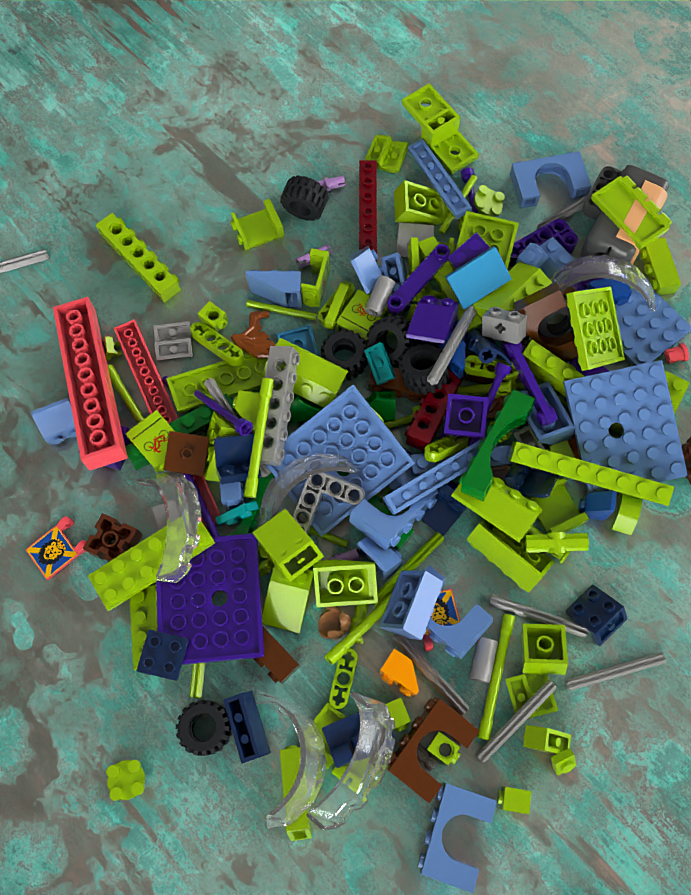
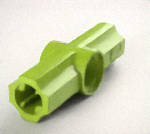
M565 532L546 533L545 535H525V552L566 553V551H588L589 538L587 533L565 534Z

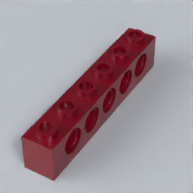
M359 160V250L369 246L370 250L374 249L376 254L377 160Z
M465 352V359L471 354ZM449 369L447 383L442 385L440 390L436 389L434 393L428 392L427 396L423 395L420 402L421 408L419 411H415L412 418L414 422L412 426H407L404 436H407V445L425 452V447L433 442L446 415L448 394L457 393L466 375L465 371L463 377L459 379Z

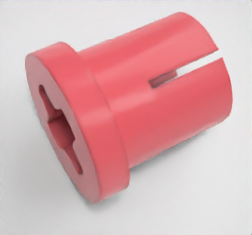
M680 343L677 347L666 349L664 357L668 364L678 361L685 362L689 360V352L687 346L684 343Z

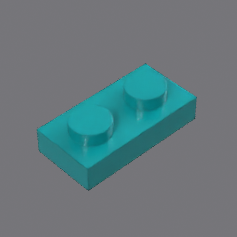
M379 342L364 350L377 385H382L396 378L383 343Z
M256 501L245 503L215 518L218 525L226 523L227 526L237 523V519L240 517L245 519L252 516V512L259 509Z

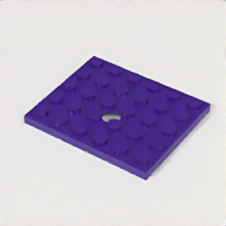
M253 533L212 537L215 541L214 545L156 581L157 631L189 639L182 665L265 657L258 540ZM216 591L226 592L227 602L222 606L214 605L212 596Z

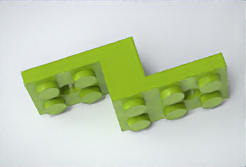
M430 83L402 99V105L422 127L421 139L425 141L438 161L451 175L479 158V153L458 131L460 116ZM425 103L429 104L430 106L424 107L421 104ZM452 151H457V152H459V154H458V155H453V154H451V152H452Z

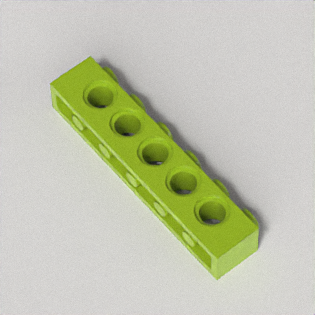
M113 213L109 214L96 224L100 235L165 303L181 291L178 284L180 280L174 273L171 275L168 272L169 269L165 263H160L157 260L156 254L152 250L149 252L146 249L147 246L144 241L136 238L135 232L125 226L126 224L120 216L117 218Z

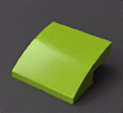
M375 134L364 160H377V169L398 174L407 154L409 144L408 142L392 141L391 136Z
M527 673L505 679L515 714L549 680L548 674ZM552 693L529 718L559 711L554 694Z

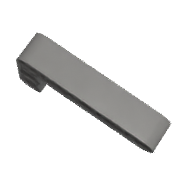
M314 471L309 474L292 517L308 534L324 493L354 505L360 503L365 498L364 489L359 485L324 471ZM316 474H319L323 479L321 485L314 483L313 479ZM334 482H338L341 485L339 493L332 490ZM353 489L358 490L360 493L358 500H353L350 496V492ZM308 493H312L315 496L313 504L308 503L306 499ZM300 512H305L308 515L307 522H302L299 519Z

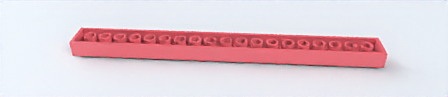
M135 319L115 327L114 331L150 414L157 410L168 424L178 419V415ZM175 472L191 510L194 509L208 530L183 473ZM192 475L215 526H217L215 517L220 516L221 513L204 475Z

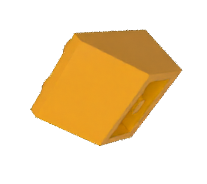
M393 649L380 670L381 680L390 686L394 683L400 687L399 692L409 698L411 695L415 697L419 689L413 662L396 649Z

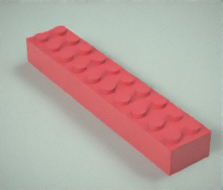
M89 297L53 307L81 460L90 471L128 459L96 309Z

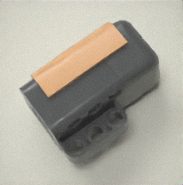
M627 165L622 171L611 166L604 167L592 186L582 209L584 215L594 219L595 222L582 247L581 257L613 273V275L630 269L640 250L635 246V242L622 228L619 229L592 201V194L619 176L624 178L628 175L636 184L635 188L639 187L649 197L645 200L646 202L652 200L662 209L667 199L668 181L633 165ZM636 199L624 220V223L634 234L647 213V210Z

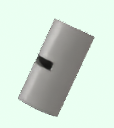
M383 275L378 276L364 308L366 313L375 317L382 316L395 285L391 278Z
M480 637L477 640L469 679L490 684L498 646L497 641Z

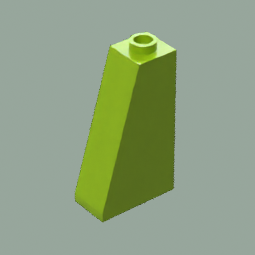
M290 745L280 750L286 832L290 841L311 839L312 829L303 752L301 747Z

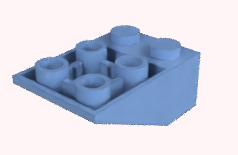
M245 271L250 292L278 306L302 309L301 271Z

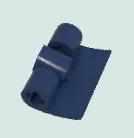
M478 328L468 330L466 333L468 349L475 352L481 362L491 363L499 354L512 366L510 360L492 338L482 336V330Z
M380 703L322 728L336 768L355 760L365 759L375 754L376 751L396 743Z

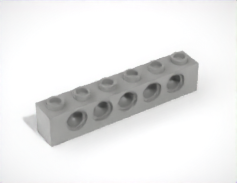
M270 346L265 378L273 379L274 382L269 402L260 465L281 466V462L284 459V443L288 437L287 425L291 418L290 406L294 399L293 387L297 381L296 369L300 362L299 353L292 346ZM273 440L272 446L269 447V443Z

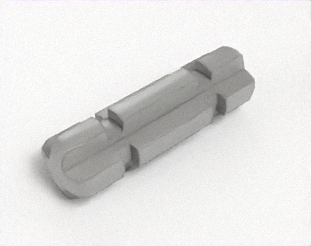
M419 743L417 759L420 762L423 761L424 767L431 771L437 765V761L433 756L430 757V753Z

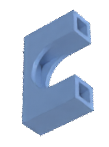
M580 151L557 156L552 155L541 159L535 158L524 162L519 161L512 164L510 177L520 209L537 206L540 193L535 179L542 174L559 176L566 184L570 199L581 198L589 193L591 188Z
M407 469L387 486L394 491L417 476H412L411 470ZM436 489L408 506L409 510L398 516L386 515L363 499L351 511L349 522L387 551L390 546L395 547L401 539L400 536L403 533L407 534L416 520L420 521L427 508L431 509L436 504L438 490Z
M429 565L424 571L443 581L442 589L446 584L445 577ZM476 604L459 623L443 626L435 623L430 618L426 630L430 633L429 637L437 644L441 642L446 647L445 651L453 658L457 656L459 659H462L491 626L493 617Z
M444 783L436 797L439 800L438 808H433L431 814L432 829L431 831L427 830L424 844L427 845L425 854L421 853L417 867L421 868V875L474 893L479 869L476 866L456 860L445 852L442 845V831L445 824L451 818L458 815H468L492 823L497 801Z

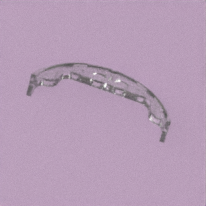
M589 255L580 257L562 266L550 277L551 284L557 282L561 292L575 283L588 279L607 278L617 280L637 290L648 302L649 311L656 312L654 291L648 279L634 265L614 256Z
M312 454L290 462L278 472V475L271 480L265 490L260 507V527L276 516L285 496L304 479L328 471H343L356 474L359 470L345 457L334 454Z
M167 471L140 478L136 481L137 484L155 487L161 495L166 511V543L156 579L157 581L177 583L189 572L192 566L189 562L193 550L199 544L200 535H197V528L201 522V507L193 483L188 481L182 473Z
M256 689V703H273L277 705L279 712L284 716H289L293 722L300 742L301 757L296 780L284 800L266 815V828L289 826L297 821L298 817L314 803L319 794L326 772L325 745L318 727L303 709L289 700Z
M351 691L350 696L356 702L360 714V732L354 754L347 769L334 788L317 805L311 808L306 815L324 831L341 827L346 823L345 818L354 810L362 809L368 802L367 795L372 788H377L382 781L394 750L395 739L392 737L393 728H395V721L391 718L388 707L381 701Z

